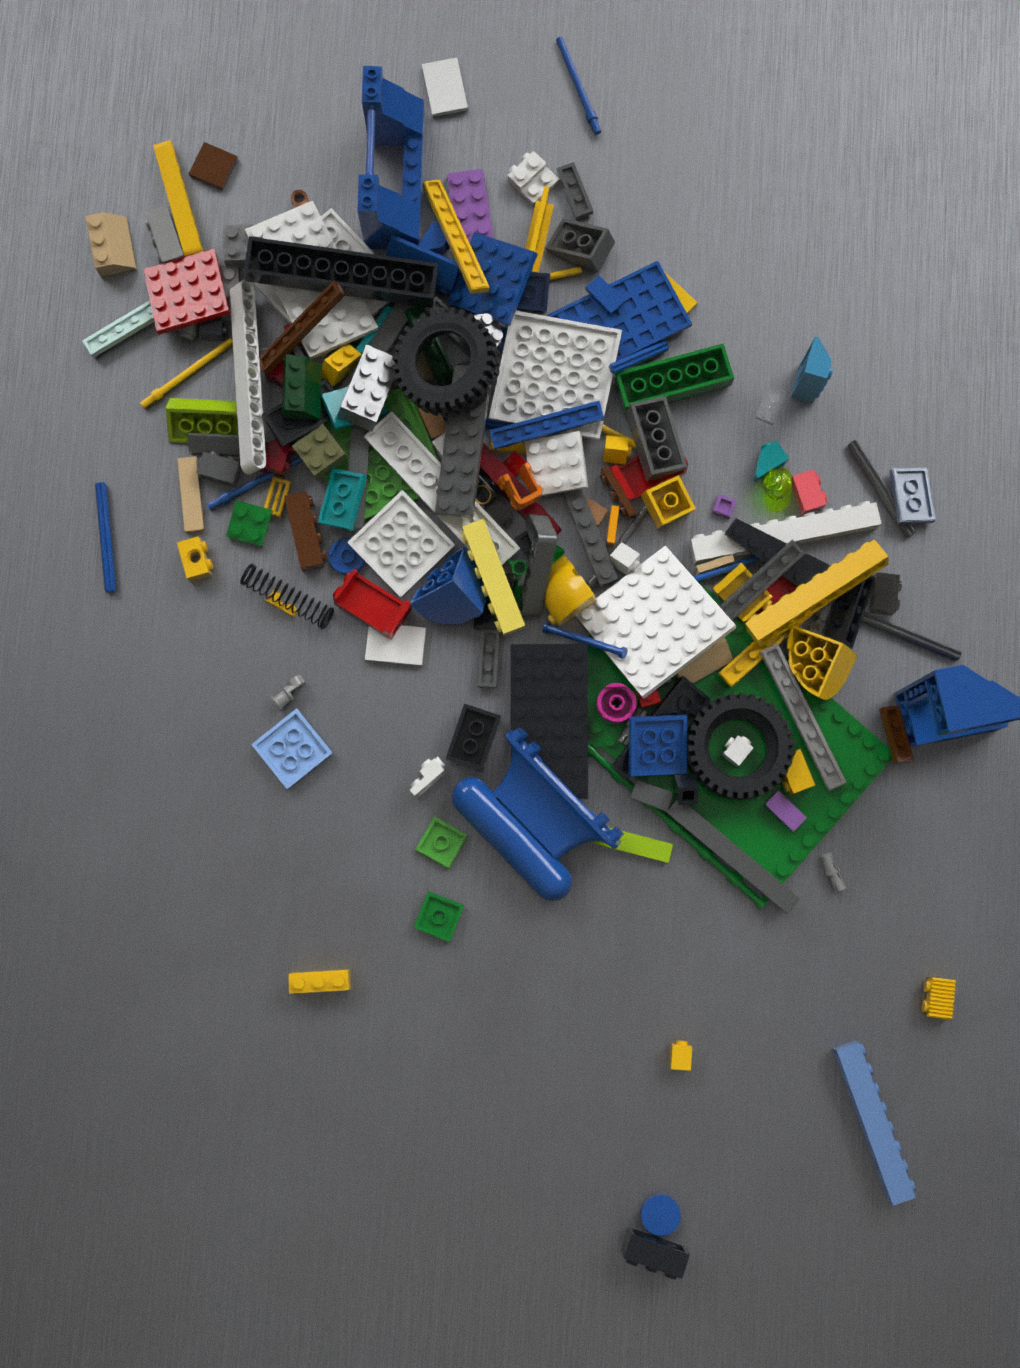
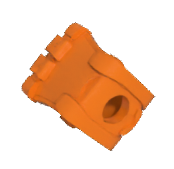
M529 462L523 464L519 470V476L531 492L525 498H520L508 473L501 476L497 481L500 490L506 492L511 500L512 508L516 511L535 503L540 499L543 491L541 485H537L531 473L532 467Z

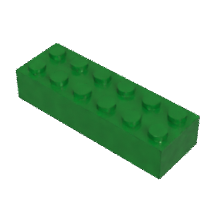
M724 343L615 373L614 377L624 414H626L625 411L631 403L666 396L668 402L731 386L734 380Z

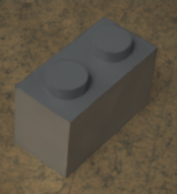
M213 451L209 453L203 452L196 472L198 476L205 480L236 488L242 470L238 459L230 456L227 458L220 457V454Z

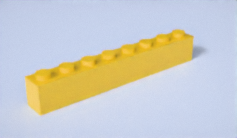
M875 539L870 543H864L856 552L847 554L844 560L832 564L827 571L815 575L810 582L801 584L793 593L784 595L779 602L767 606L759 615L750 617L745 623L747 632L759 648H761L889 565V556Z

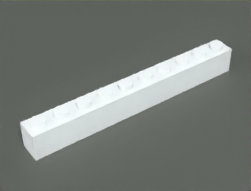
M865 501L855 507L845 505L840 507V510L833 511V508L823 510L820 514L809 512L804 514V517L790 516L785 518L784 521L778 522V519L767 521V524L764 525L759 523L750 525L785 543L793 539L796 544H802L877 529L881 525L877 503ZM722 530L714 531L711 533L712 535L704 536V534L695 535L689 542L694 565L706 563L730 554L736 557L750 553L725 536V532Z

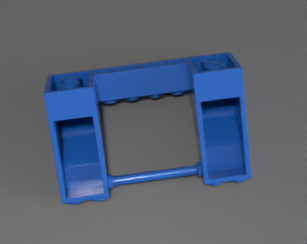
M363 66L362 107L367 130L366 173L359 174L357 206L363 240L370 249L387 250L392 235L418 245L421 241L424 100L384 79L382 66ZM374 145L404 146L402 196L381 186L378 175L373 174Z
M965 665L934 670L894 693L911 748L998 731L1008 727L1009 722L1020 720V696L1013 694L993 680H986Z

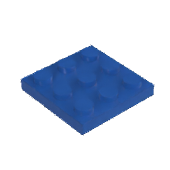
M686 715L629 717L630 776L687 774Z

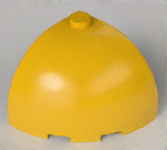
M565 555L552 564L544 597V604L550 613L547 617L553 626L557 624L561 627L576 617L575 615L597 601L594 593L583 578L578 575L575 567L567 560Z
M793 626L790 629L787 649L789 651L788 662L793 675L813 695L823 700L832 698L846 682L858 655L841 642L797 626Z

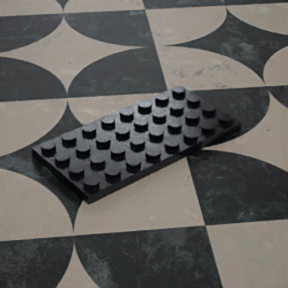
M510 644L511 730L515 731L522 728L528 734L524 741L528 745L534 741L541 747L542 750L538 755L554 774L579 799H588V644Z

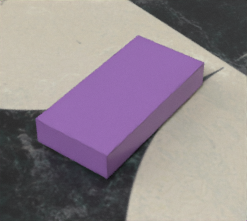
M779 790L764 804L792 832L807 818Z

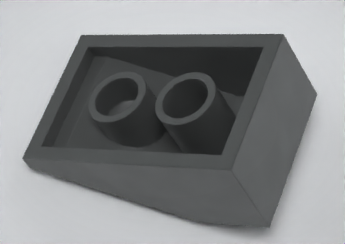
M562 218L546 246V250L579 267L581 266L583 269L599 272L615 241L607 228Z

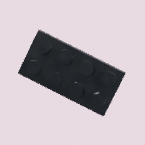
M327 379L321 381V395L334 391ZM322 399L320 421L282 418V403L261 415L281 448L307 435L322 424L325 425L331 421Z

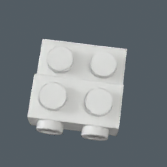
M534 151L531 154H524L521 158V163L518 166L513 165L508 170V183L532 206L536 204V201L541 200L544 186L550 187V191L559 183V178L546 167L547 163Z
M438 756L433 760L427 759L420 766L421 770L419 772L424 778L422 780L417 778L411 784L412 788L410 789L416 798L446 774L444 770L446 766Z

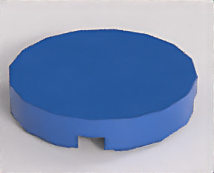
M350 537L335 541L328 553L332 568L342 575H347L354 568L359 572L365 565V561L347 543L351 539Z
M656 1194L647 1198L640 1212L641 1220L646 1230L657 1236H666L674 1232L681 1219L680 1208L676 1201L665 1194Z

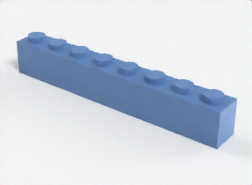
M852 1041L833 1048L888 1202L894 1206L916 1198L914 1194L916 1187L912 1179L909 1180L907 1172L909 1168L906 1161L901 1159V1146L893 1137L894 1127L891 1121H888L886 1118L887 1108L878 1096L880 1089L871 1077L873 1070L871 1065L866 1063L864 1057L866 1056V1051L863 1044Z

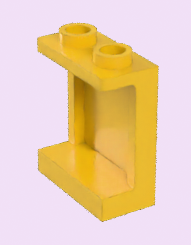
M740 563L713 589L725 601L752 574ZM765 590L738 617L745 623L750 617L757 615L756 612L760 608L764 610L772 603L770 599L773 596Z

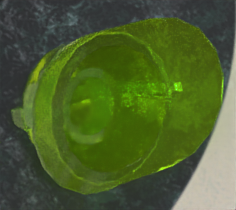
M784 468L770 469L762 481V487L765 490V505L772 512H780L791 501L792 475L790 471Z

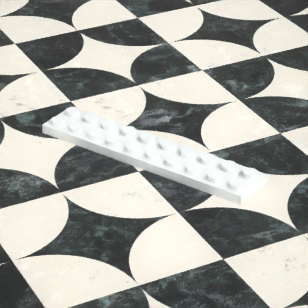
M391 411L364 438L435 513L441 463ZM476 501L473 518L437 515L463 544L464 542L460 534L463 532L462 526L484 519L502 566L520 550V547ZM468 543L464 544L470 550Z

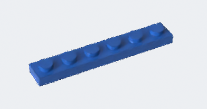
M595 401L489 431L494 450L600 422L604 420L600 401Z

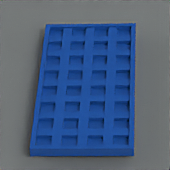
M658 260L609 284L625 300V303L612 315L590 294L546 315L548 317L622 330L616 361L653 346L692 326L691 320Z

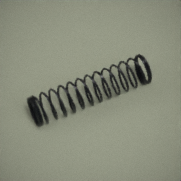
M252 563L245 569L240 580L241 585H246L247 588L252 587L254 592L259 590V595L265 594L266 599L272 597V602L278 601L279 606L285 604V609L291 608L292 613L298 611V616L304 615L305 620L311 618V623L315 624L317 622V626L320 629H324L330 622L334 614V608L330 607L324 614L327 609L326 604L319 618L313 622V616L321 604V601H319L312 615L306 619L307 611L313 604L314 597L310 600L306 611L300 615V609L305 603L308 593L302 599L299 608L293 612L294 604L300 597L301 590L297 593L293 604L287 608V602L292 596L295 586L290 590L286 601L280 604L281 597L286 592L289 584L287 583L284 586L280 597L274 601V595L281 586L282 579L277 583L273 594L267 597L268 590L273 585L276 576H273L267 590L261 594V588L267 581L269 572L264 576L260 587L254 590V586L262 575L263 569L259 570L254 583L250 587H248V582L257 566ZM251 569V571H250L248 577H247L246 580H245V577H246L247 573H248L249 570Z

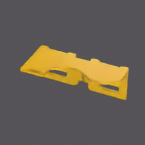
M280 592L275 593L274 601L279 598ZM272 597L267 600L264 599L275 608L280 609L293 618L295 617L296 613H292L291 608L286 610L285 604L279 606L278 601L273 603Z

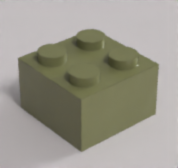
M323 424L292 445L295 453L316 481L330 473L332 468L335 469L347 461L345 452Z

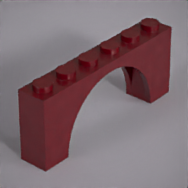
M284 360L269 374L265 373L268 382L274 383L282 389ZM276 438L266 442V465L258 471L285 478L286 472H289L291 468V455L295 454L292 447L295 441L281 448Z

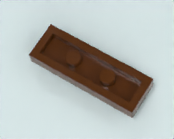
M609 466L601 468L600 480L604 486L607 485L610 489L609 494L612 500L618 502L621 515L627 517L628 521L635 518L636 511Z
M899 705L882 707L879 709L894 764L914 761Z

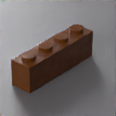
M307 491L284 496L301 570L306 572L325 567L324 561H327L325 550H321L320 543H323L321 532L316 530V525H319L317 523L318 518L316 514L312 513V507H315L313 497L309 496Z

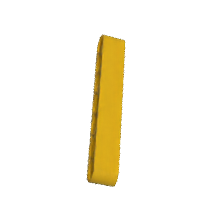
M168 140L154 144V151L184 256L203 252L172 141Z

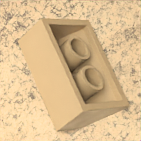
M105 212L85 216L94 266L100 277L136 270L127 217Z
M725 637L676 674L677 679L682 675L690 682L695 683L729 664L733 658Z

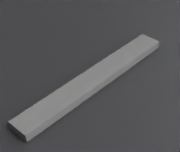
M778 643L759 652L827 790L831 791L847 783Z

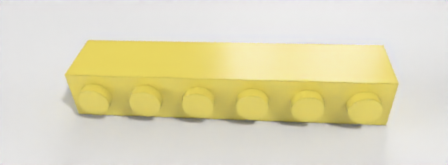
M481 519L462 526L463 532L460 533L464 544L468 543L470 550L467 553L470 561H475L477 568H474L477 579H482L484 584L481 586L484 597H489L490 604H488L491 615H496L497 621L494 623L498 633L502 632L503 636L524 629V621L485 520Z

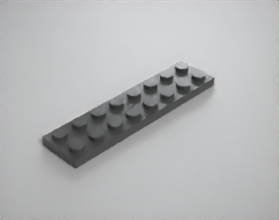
M454 365L452 383L458 381L465 374L469 365ZM487 393L483 394L486 400L483 403L477 400L475 402L477 408L474 410L468 406V413L466 414L458 410V416L453 417L448 412L435 507L436 515L471 518L474 516L489 401Z

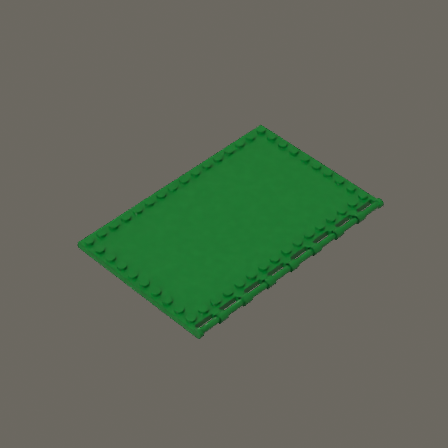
M698 582L718 606L723 603L703 584ZM738 616L733 620L736 629L725 636L733 659L754 641L747 632L745 623ZM588 645V737L591 738L588 741V756H592L611 773L610 776L618 783L621 782L632 792L634 784L610 767L612 764L597 751L601 747L616 760L626 747L624 742L621 743L618 739L627 727V721L622 724H610L603 721L597 712L596 702L600 692L612 683L624 684L634 694L636 689L603 650ZM763 659L731 688L718 675L725 667L723 666L693 684L711 698V701L731 693H735V695L745 693L747 696L754 694L758 699L763 697L767 699L765 701L767 704L772 702L775 705L774 709L776 711L781 710L783 713L781 715L783 720L787 718L789 722L787 727L792 729L793 732L790 737L794 739L795 744L792 746V750L801 749L815 786L790 795L789 791H785L781 781L772 790L755 798L728 800L727 797L721 798L716 793H710L706 786L702 787L699 784L700 780L697 778L698 803L687 805L783 884L892 760L889 747L833 698L823 700L813 695L795 677L847 782L828 791ZM676 675L670 678L671 682L669 685H662L657 688L660 701L663 700L678 681ZM636 698V709H635V711L637 710V707H639L637 698ZM614 700L612 705H614L615 708H618L619 705H621V703H618L617 700ZM657 706L642 709V712L645 710L648 713L647 716H650ZM696 715L687 721V732ZM739 719L729 720L720 724L714 730L709 742V752L712 761L718 769L728 775L741 777L752 774L761 766L766 755V742L761 731L752 723ZM738 735L740 737L744 736L751 741L750 745L753 749L742 763L735 767L722 756V753L727 749L724 745L731 737L735 739ZM687 759V774H694L693 770L689 769L688 764L690 763L689 759ZM686 774L633 777L636 780L672 792L673 796L668 807L670 808L677 800L674 793L675 775ZM778 790L807 817L794 832L764 805ZM641 803L647 809L650 808L668 824V828L676 835L679 834L698 851L697 854L702 859L708 860L727 877L726 880L731 885L737 886L756 903V907L759 910L766 905L769 899L765 895L762 898L759 897L742 881L743 877L735 870L733 872L730 871L713 855L709 848L701 845L665 811Z

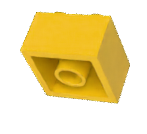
M679 475L645 491L641 495L657 529L696 509Z

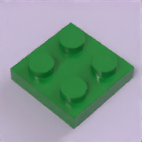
M235 500L226 537L264 547L273 510Z
M428 891L414 928L450 942L464 905Z

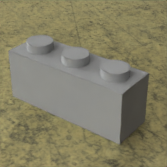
M167 205L146 212L148 219L145 220L148 231L152 230L153 236L150 238L154 248H158L159 252L156 253L159 263L166 264L185 257Z

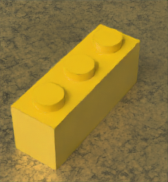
M350 969L289 973V994L351 989Z

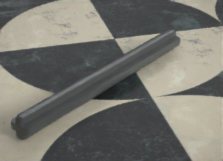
M857 440L850 442L848 448L898 524L893 495ZM898 524L906 538L916 533L911 524Z
M867 611L864 612L862 622L954 660H959L962 655V651Z

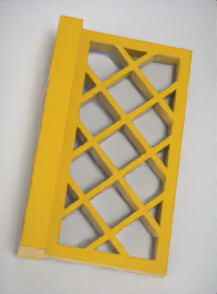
M544 186L541 202L536 201L525 249L538 254L531 272H539L554 209L553 204H548L550 187Z

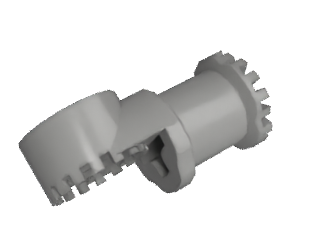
M297 675L288 681L287 686L278 695L270 697L279 711L283 710L282 707L289 702H294L296 699L292 694L300 690V687L303 688L306 685L301 675Z

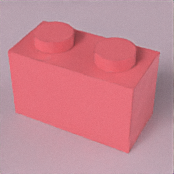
M814 469L791 477L789 482L801 515L821 510L826 506L827 496L821 490V480Z

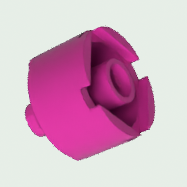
M609 684L600 692L597 698V712L601 719L607 723L622 724L634 713L636 709V696L624 684ZM614 700H617L618 703H621V705H619L618 708H615V706L612 705Z

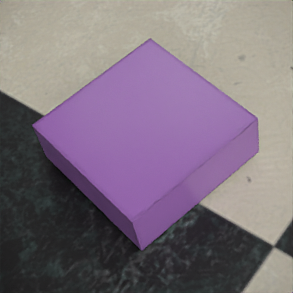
M719 494L712 513L730 519L737 500Z

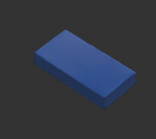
M600 275L585 287V290L610 315L625 303V300Z

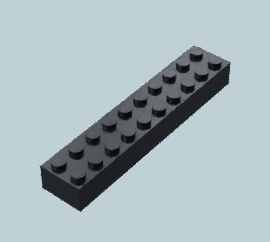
M249 236L243 272L246 282L323 292L334 280L339 283L345 296L433 308L438 263Z

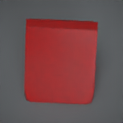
M516 450L503 462L515 477L519 475L521 466L527 463Z

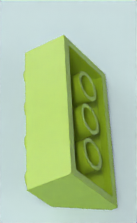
M170 398L165 410L169 442L188 443L189 433L239 435L237 401Z

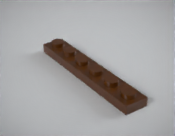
M333 280L259 357L260 367L263 372L269 374L276 368L285 356L342 300L345 293L339 283Z

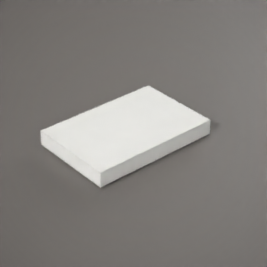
M457 57L422 64L432 117L468 111Z
M401 625L391 640L369 626L365 661L422 666L426 628Z

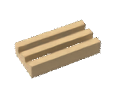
M733 554L696 566L694 569L695 574L698 575L734 563Z

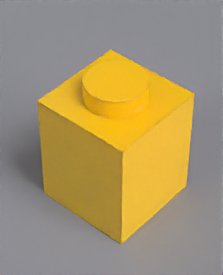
M606 435L603 462L626 464V459L631 456L632 446L628 445L629 438Z
M676 1040V1044L671 1043L670 1069L691 1071L692 1046L687 1045L688 1041Z

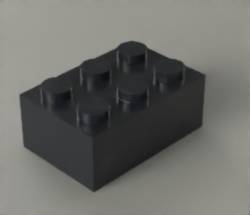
M464 703L445 758L446 761L483 773L501 715Z
M629 1226L621 1248L626 1263L633 1266L638 1264L644 1265L646 1270L657 1273V1270L664 1272L666 1277L674 1280L677 1277L683 1278L690 1256L687 1248L683 1245Z

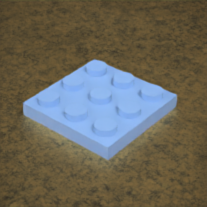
M297 708L251 744L287 790L333 754Z

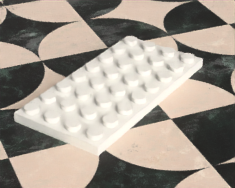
M313 201L245 229L248 239L251 236L337 249ZM272 285L291 323L322 293ZM344 296L315 328L304 337L301 343L309 359L312 360L377 331L378 326L363 298Z

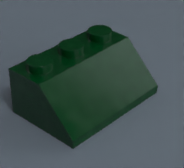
M286 355L283 362L282 418L320 421L321 365L307 357Z

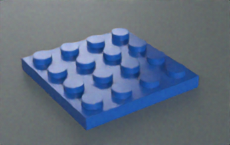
M474 232L470 245L490 286L489 292L471 294L462 273H460L447 303L475 314L488 313L493 317V320L510 326L538 254L534 251Z

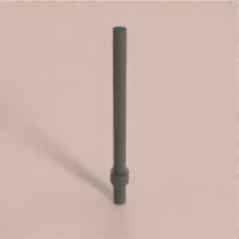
M642 507L608 554L609 557L621 542L625 544L649 512L647 507ZM595 573L586 581L591 590L595 589L598 585Z

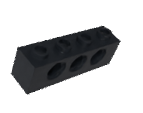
M873 575L837 598L828 628L825 631V637L841 642L848 648L853 649L876 579Z

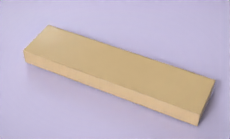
M197 457L177 458L184 530L186 533L205 531L200 480L196 473L198 469Z

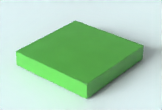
M434 816L415 850L449 869L468 835Z

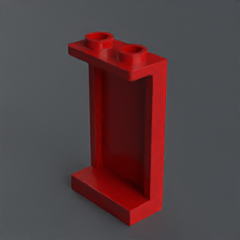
M639 456L628 460L626 464L619 466L616 464L610 469L630 503L641 498L645 491L678 475H683L688 467L665 478L646 482Z
M355 568L352 572L347 573L343 585L338 587L333 593L334 605L391 640L413 610L408 600L401 601L359 575L358 570Z

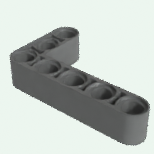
M528 514L526 530L532 542V547L520 597L519 611L522 617L539 618L555 553L557 535L548 516Z

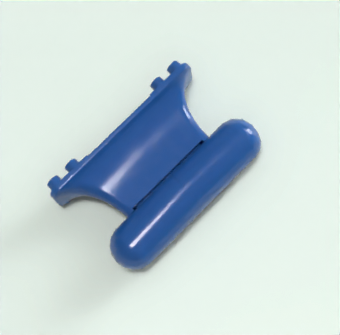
M519 728L515 731H508L505 734L511 746L512 759L509 769L498 787L492 791L478 778H464L453 789L452 803L460 814L541 898L554 902L567 896L573 883L569 870L559 861L564 854L581 844L594 841L603 842L615 849L620 845L621 841L619 839L624 834L617 826L612 830L608 828L606 824L610 819L605 813L601 812L597 816L586 807L543 762V759L538 755L542 750L541 747L534 741L529 745L524 741L528 734L522 728Z

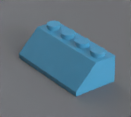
M814 337L800 363L791 394L793 398L813 403L816 397L819 398L833 372V368H831L832 360L819 337Z

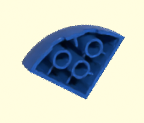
M466 547L446 559L447 562L440 570L436 568L426 578L428 582L423 588L419 587L414 594L410 605L426 619L440 624L452 625L463 623L474 617L477 618L483 613L487 597H484L481 586L484 584L482 579H477L474 568H477L475 561H470Z

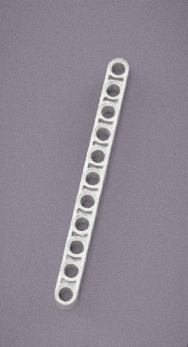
M242 280L230 289L240 465L244 473L251 475L265 467L266 452L264 423L261 416L263 408L255 289L251 282Z

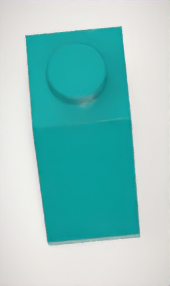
M777 440L773 443L769 441L761 446L753 477L755 483L788 462L789 457Z

